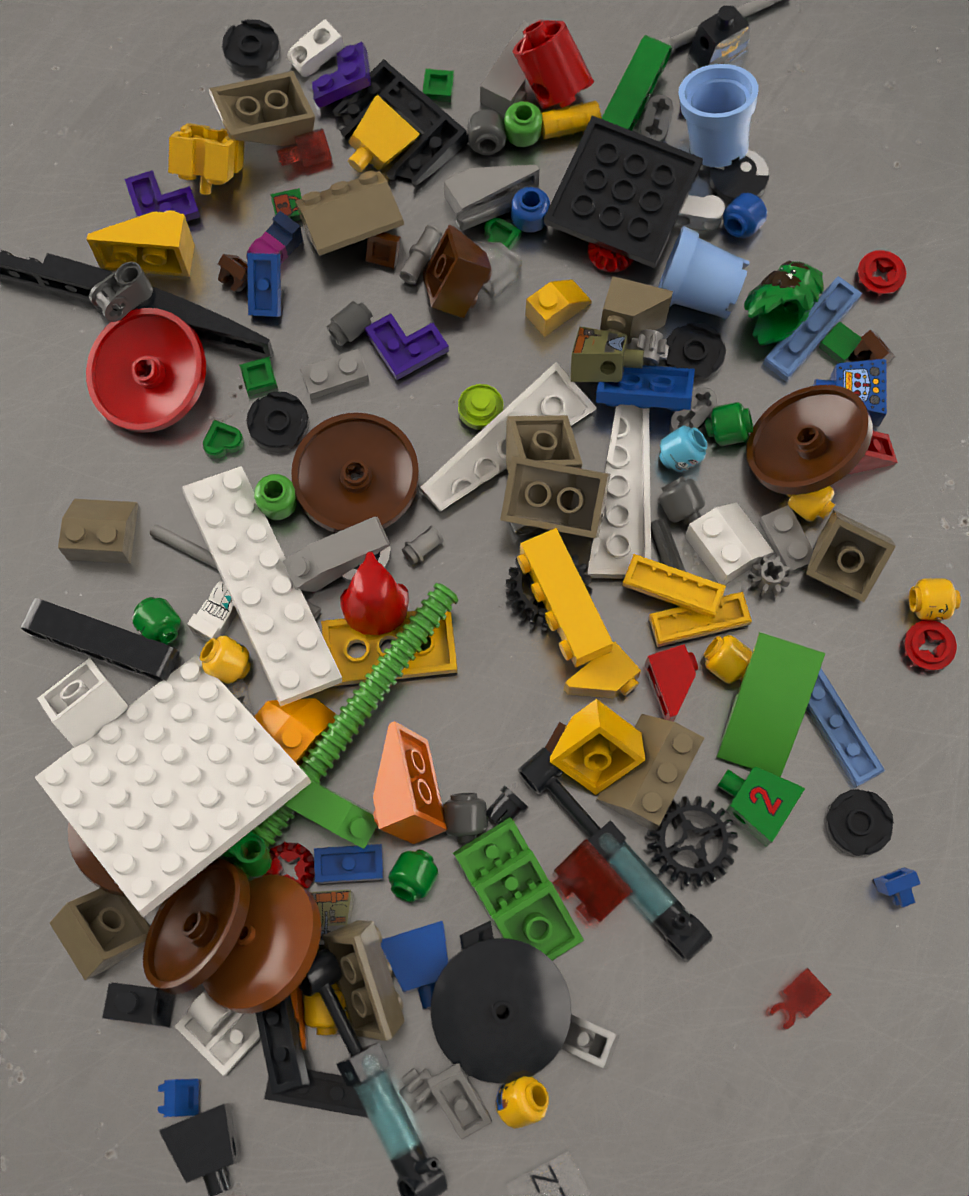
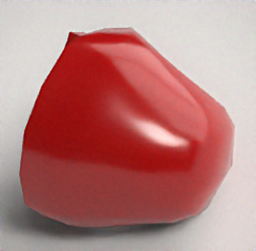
M367 552L364 562L354 574L348 589H345L340 596V606L346 622L352 629L362 634L382 635L394 631L404 622L407 616L409 604L408 589L403 584H397L392 575L377 561L373 552Z

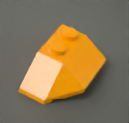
M316 698L299 699L281 707L278 700H270L263 705L254 718L293 761L301 766L303 763L301 759L303 756L308 757L310 754L308 752L309 748L314 749L316 746L315 740L318 739L320 741L323 737L321 736L322 731L327 732L329 729L327 725L328 723L333 724L335 721L333 717L336 713Z

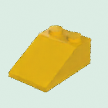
M171 210L151 212L87 234V241L101 269L116 271L124 263L136 262L141 266L144 273L190 277L195 244L184 214Z

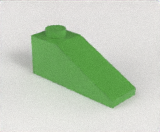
M311 779V783L284 804L365 849L377 827L371 811Z

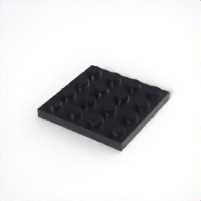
M592 116L544 217V224L655 268L700 171L703 158Z

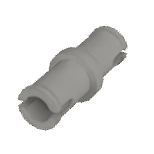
M426 225L417 244L411 246L409 250L410 256L403 269L399 272L400 278L406 283L415 284L424 266L429 263L432 252L443 235L437 227Z

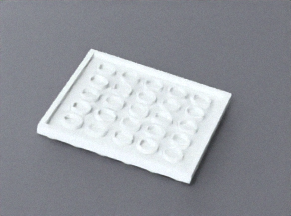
M197 655L172 672L167 681H160L131 703L124 713L111 723L104 725L100 732L91 739L78 745L76 748H72L35 776V779L142 917H145L311 783L304 771L218 678L204 672L202 661Z

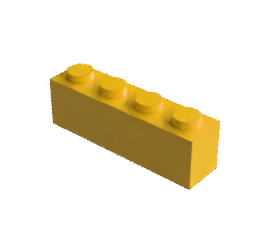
M557 528L520 543V555L517 556L518 563L523 573H529L534 582L531 584V589L537 602H544L548 611L545 613L546 621L552 631H558L562 640L559 642V647L566 661L571 659L576 668L610 653L613 641Z

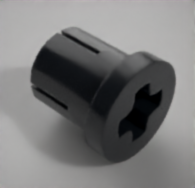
M504 785L500 790L502 792L501 795L487 809L486 814L495 823L500 824L508 818L514 820L521 811L525 813L529 807Z

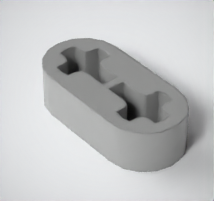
M656 95L649 100L641 125V135L649 137L652 127L658 128L655 138L652 139L665 143L674 109V104L669 97ZM658 107L664 108L661 117H656Z
M707 387L696 388L692 394L691 410L683 409L673 414L669 426L670 433L678 429L679 422H685L688 417L692 418L689 427L700 430L705 424V420L711 417L712 409L717 405L718 398L716 393ZM707 399L708 404L703 405L699 411H696L698 400Z

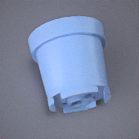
M730 64L708 65L691 72L680 84L678 93L681 112L687 122L690 153L703 158L702 165L725 167L731 165V160L737 157L741 160L749 149L751 115L755 111L758 97L757 80L744 68Z
M683 226L672 248L658 288L673 291L670 307L672 304H677L727 319L731 312L726 309H728L730 303H736L748 272L744 268L749 265L750 261L733 255L699 238V233Z

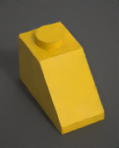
M573 279L551 281L526 299L525 316L546 337L589 306L592 300Z
M614 641L611 652L591 660L565 682L564 691L568 695L614 699L620 693L626 696L638 686L639 682L637 679L641 670Z

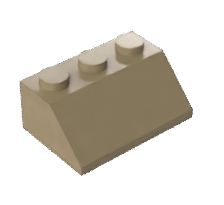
M380 171L362 173L358 179L334 183L330 189L306 193L302 199L295 201L305 233L319 256L404 225L389 184Z
M641 714L635 728L642 733L645 761L601 791L596 801L650 830H657L704 737L676 722Z
M357 920L322 935L326 949L335 955L341 967L342 978L337 982V985L344 996L348 1019L356 1036L384 1041L393 1038L405 1022L402 1013L403 1002L400 995L395 991L391 978L393 974L392 968L384 956L381 947L382 936L379 929L374 925V921Z

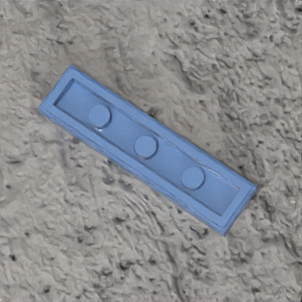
M837 276L821 294L819 301L815 302L806 321L802 322L792 335L780 341L767 355L762 364L787 382L820 345V342L856 304L861 298L862 293Z
M820 668L806 710L852 785L856 788L880 775L885 769L822 668Z

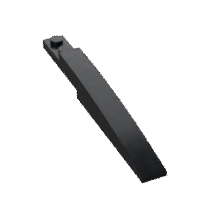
M0 250V277L89 300L91 289L113 273L49 253L46 254L42 263L32 257L23 259L5 250ZM153 287V293L148 300L133 309L157 308L168 311L185 321L196 332L199 339L269 358H272L274 353L270 339L214 311L156 287ZM104 291L101 292L106 298L108 297ZM112 305L114 311H118L117 308L114 305ZM96 307L99 314L103 315V310L100 307Z

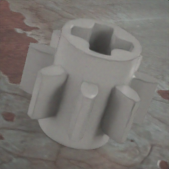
M643 330L639 334V339H631L630 349L644 350L643 365L658 366L660 359L667 360L669 346L666 345L667 340L663 339L662 333L656 330Z
M763 556L760 561L761 566L753 565L750 571L757 575L752 580L751 586L757 585L761 589L762 596L766 592H773L775 596H778L781 592L780 585L788 587L791 582L789 578L784 577L789 572L790 566L784 567L780 562V556H777L775 560H768L766 556Z
M413 1068L401 1078L405 1086L398 1092L414 1113L421 1107L427 1113L438 1104L427 1081L433 1076L426 1068L419 1074Z

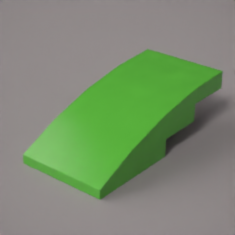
M759 632L716 757L751 769L758 767L781 777L807 709L825 653Z
M512 818L506 819L453 852L502 938L515 939L530 944L547 955L551 960L584 941L555 887L548 880L533 851L529 849Z

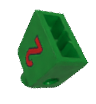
M753 767L745 780L728 769L717 785L734 796L726 811L766 847L773 842L805 788L758 767Z

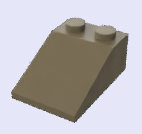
M294 71L209 88V94L230 139L279 146L312 140L315 115Z
M512 456L500 520L548 530L557 528L559 532L597 538L599 537L611 474Z

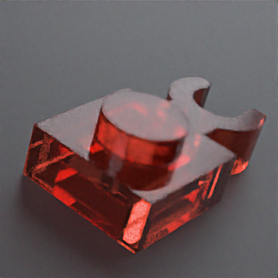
M805 968L781 991L787 1000L772 1005L768 1010V1014L773 1016L778 1010H783L787 1015V1020L780 1028L786 1030L794 1025L797 1012L804 1019L808 1018L832 994L808 968Z

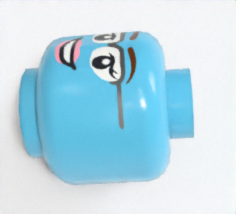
M681 426L661 440L660 460L666 468H672L676 472H686L705 459L708 447L707 441L697 428Z

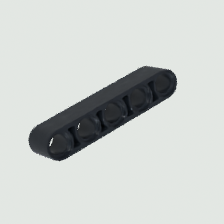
M34 598L21 626L23 631L35 637L159 682L162 680L167 681L180 654L178 650L164 643L147 639L142 635Z

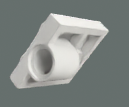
M206 990L194 1000L184 1017L174 1026L223 1076H226L260 1039L255 1013L241 1014L233 1012L215 1002Z

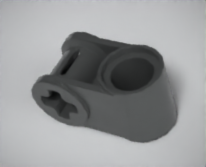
M127 262L103 281L97 283L91 289L89 298L96 307H100L103 310V315L106 319L115 322L123 319L127 313L148 300L153 293V286L138 263ZM102 291L107 294V298L101 293ZM112 305H114L118 311H114Z

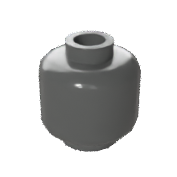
M481 110L470 117L467 126L470 147L475 152L483 155H491L500 151L506 141L504 118L494 110Z
M682 476L661 488L663 493L659 496V502L671 522L682 520L684 525H687L701 517L699 510L704 508L706 500L693 479L685 480Z
M477 793L450 795L451 800H448L443 805L444 819L447 827L445 832L450 836H457L458 843L471 842L477 838V835L484 833L488 828L486 802L481 798H477Z

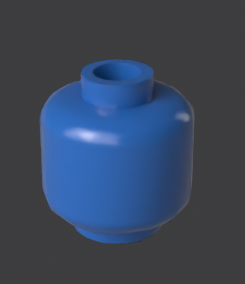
M525 187L514 195L511 202V219L519 230L537 232L546 226L544 224V217L550 206L547 194L536 187Z
M742 193L725 208L722 218L726 230L731 235L738 238H748L753 236L766 222L768 212L764 202L758 196L752 193Z

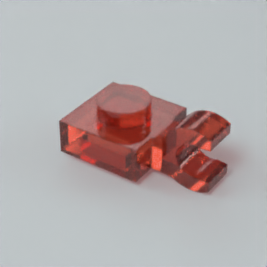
M322 128L295 136L296 146L285 147L276 151L282 166L301 160L304 168L332 159Z

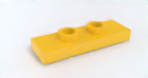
M633 554L622 586L712 618L716 616L726 588L725 585Z
M743 592L722 596L715 618L683 607L649 614V621L657 647L747 626L752 623Z

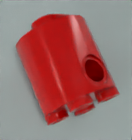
M539 20L523 30L524 38L514 46L512 52L541 108L547 109L558 103L563 108L572 104L576 100L575 95L581 90L590 87L594 80L565 22Z

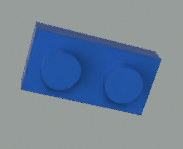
M247 253L248 315L281 316V254Z
M382 844L366 845L365 849L359 846L314 848L315 883L384 880Z

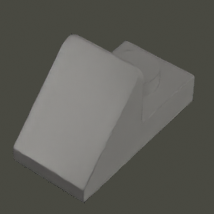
M571 1014L569 1031L561 1049L607 1070L620 1035Z

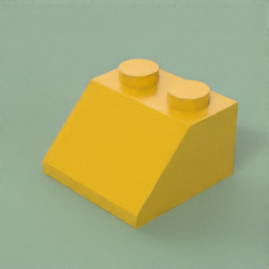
M595 699L571 717L550 756V763L595 795L645 761L642 733L598 699Z

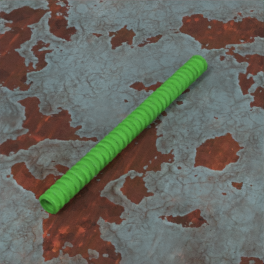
M441 583L434 584L435 590L433 592L429 591L427 594L429 598L421 601L423 606L421 608L417 607L415 609L416 615L409 617L410 623L402 626L404 631L396 634L397 640H392L390 642L391 648L384 650V657L380 656L377 659L379 661L378 665L371 667L373 671L371 674L367 673L365 675L367 678L365 682L360 681L359 690L354 689L352 692L354 696L352 699L348 698L346 700L348 703L346 707L341 706L340 711L342 712L340 715L335 714L333 724L328 723L327 727L329 729L327 732L322 731L321 736L323 737L320 741L318 739L315 740L316 746L314 749L309 748L308 752L310 754L308 757L303 756L301 759L303 763L301 766H298L311 780L321 784L319 779L322 776H327L325 771L328 768H333L332 762L335 759H340L338 754L341 751H346L345 745L347 742L352 743L351 737L354 734L358 735L359 731L357 729L360 726H365L364 720L366 717L370 719L372 716L370 712L378 708L376 704L379 701L383 702V695L385 693H390L389 687L391 684L396 685L397 681L395 679L402 677V670L409 667L408 662L415 660L414 654L421 652L422 648L420 646L427 644L428 640L426 638L433 636L434 628L440 627L439 621L446 619L445 613L447 611L451 612L453 609L451 605L459 602L457 595ZM283 805L255 827L252 832L264 840L268 849L270 844L274 845L276 843L275 837H280L283 834L281 832L282 828L289 826L288 820L295 818V811ZM260 852L251 853L246 859H254ZM227 858L225 859V860H227V861L233 863L232 860H231V858H230V859H227Z

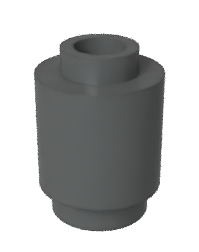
M352 301L330 319L331 323L326 328L342 346L346 342L351 343L365 331V327L372 324L370 318L373 315L364 303L357 304Z

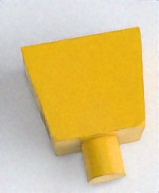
M376 95L349 140V144L356 151L348 159V162L358 172H362L369 163L377 170H381L408 149L420 134L383 99Z

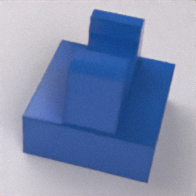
M903 867L874 879L878 892L891 896L895 905L900 904L903 908L915 903L911 888L921 884L915 870Z
M199 1079L164 1080V1083L158 1086V1092H164V1105L158 1106V1112L164 1114V1117L195 1116L199 1114Z

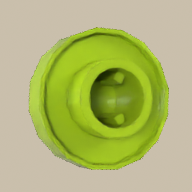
M475 384L468 387L462 392L458 400V413L461 420L468 427L475 430H482L503 411L501 394L494 387L487 384Z

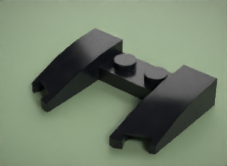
M384 59L370 72V86L346 96L333 109L335 117L342 116L345 128L340 129V132L345 140L353 135L376 95L423 135L386 172V176L392 180L400 176L412 179V185H418L448 162L468 143L467 130Z

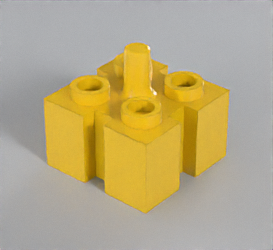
M186 123L180 128V131H176L169 136L168 173L178 174V177L184 180H195L197 175H199L200 193L203 195H210L212 193V184H225L234 176V173H238L243 168L244 141L230 139L226 129H210V126Z

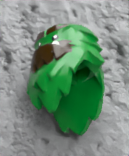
M789 260L783 263L777 271H772L757 287L748 293L744 309L748 310V317L750 318L759 314L753 337L755 339L758 338L760 345H767L786 339L794 333L802 322L806 321L815 302L819 301V294H823L824 284L821 271L809 264Z

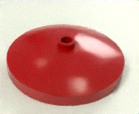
M157 308L135 309L127 313L123 319L115 322L111 321L93 343L86 366L87 388L97 410L115 425L126 430L141 433L165 429L182 419L198 400L206 377V356L196 332L181 318Z

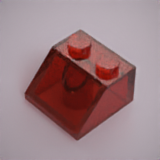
M587 839L581 842L558 865L552 874L556 878L552 882L553 885L565 898L570 895L577 902L578 906L575 909L588 924L592 921L597 926L601 924L633 892Z

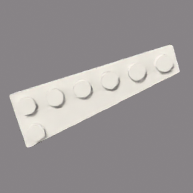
M555 362L418 489L440 512L507 468L506 429L508 416L568 415L570 425L572 426L595 411L597 407L575 382H571L568 374Z
M634 405L616 406L605 467V473H610L611 475L599 537L593 538L587 575H590L592 578L624 579L633 554L651 560L649 408L642 409Z

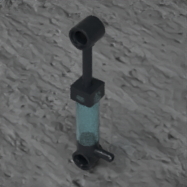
M544 747L541 748L518 768L522 778L537 794H540L547 788L591 837L585 842L583 848L598 865L602 864L662 932L673 950L683 960L689 962L713 940L711 933L696 916L687 911L625 841L626 837L611 820L602 828L597 825L558 781V778L564 772L550 763L551 753Z
M322 949L317 952L311 968L298 987L308 997L318 992L320 993L350 1056L336 1065L347 1087L353 1085L398 1176L397 1186L400 1195L439 1196L447 1190V1180L440 1168L439 1160L428 1156L385 1070L389 1063L379 1042L362 1048L332 987L333 984L342 978L339 962L330 950Z

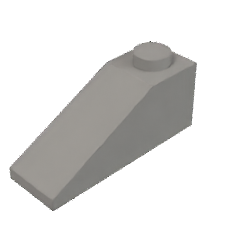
M526 21L522 22L480 85V103L505 115L507 109L512 104L526 101L527 93L525 92L526 77L512 52L514 46L524 38L523 30L529 26V23Z
M537 164L469 168L463 172L452 174L444 181L445 198L455 214L524 186H538L540 169Z
M372 517L305 546L283 560V563L295 589L317 592L363 563L367 552L371 551L376 555L391 544L379 518Z

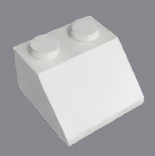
M737 502L716 507L689 524L685 538L714 578L722 585H726L748 571L753 565L759 564L763 556L768 558L774 553Z
M88 658L37 698L52 723L74 748L91 739L100 732L104 725L111 723L129 708L91 658Z

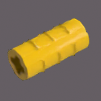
M581 102L578 105L566 106L556 110L553 108L551 111L542 112V137L544 140L554 137L560 138L563 135H574L576 132L585 131L592 116L602 118L598 102Z

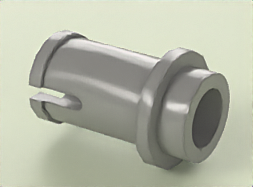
M431 525L412 542H405L402 552L412 564H415L417 561L421 563L423 556L444 540L439 531Z

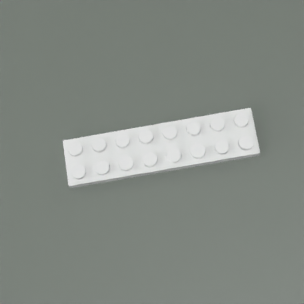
M242 466L182 486L186 501L232 598L280 707L342 683V675L301 589L297 590L293 586L283 563V560L286 558L266 516L257 506L254 491Z

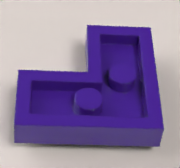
M363 42L348 45L340 52H337L338 70L331 74H324L312 82L313 100L318 108L371 85L368 52Z
M153 170L124 179L137 217L151 212H165L168 210L184 214L186 221L200 217L190 186L161 195Z
M391 313L365 327L366 335L396 380L449 352V345L433 322L409 336L405 335Z

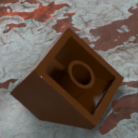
M448 225L426 266L423 278L432 308L464 318L468 310L475 306L478 293L483 284L488 283L492 274V267L487 253L451 225Z

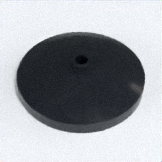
M485 939L459 951L442 969L431 996V1024L442 1052L453 1065L459 1063L465 1074L489 1083H511L520 1077H531L540 1072L561 1050L571 1022L570 994L560 970L547 955L537 948L515 939ZM501 1005H505L509 1009V1013L505 1014L504 1018H498L496 1015V1009Z

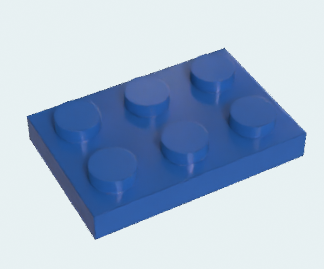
M643 365V369L625 368L622 381L598 382L596 403H604L608 406L634 405L642 409L660 407L671 411L691 410L695 369Z

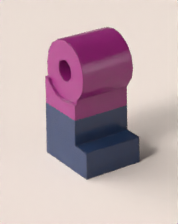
M279 211L272 218L273 224L260 238L251 244L247 253L281 254L282 264L303 242L300 225Z

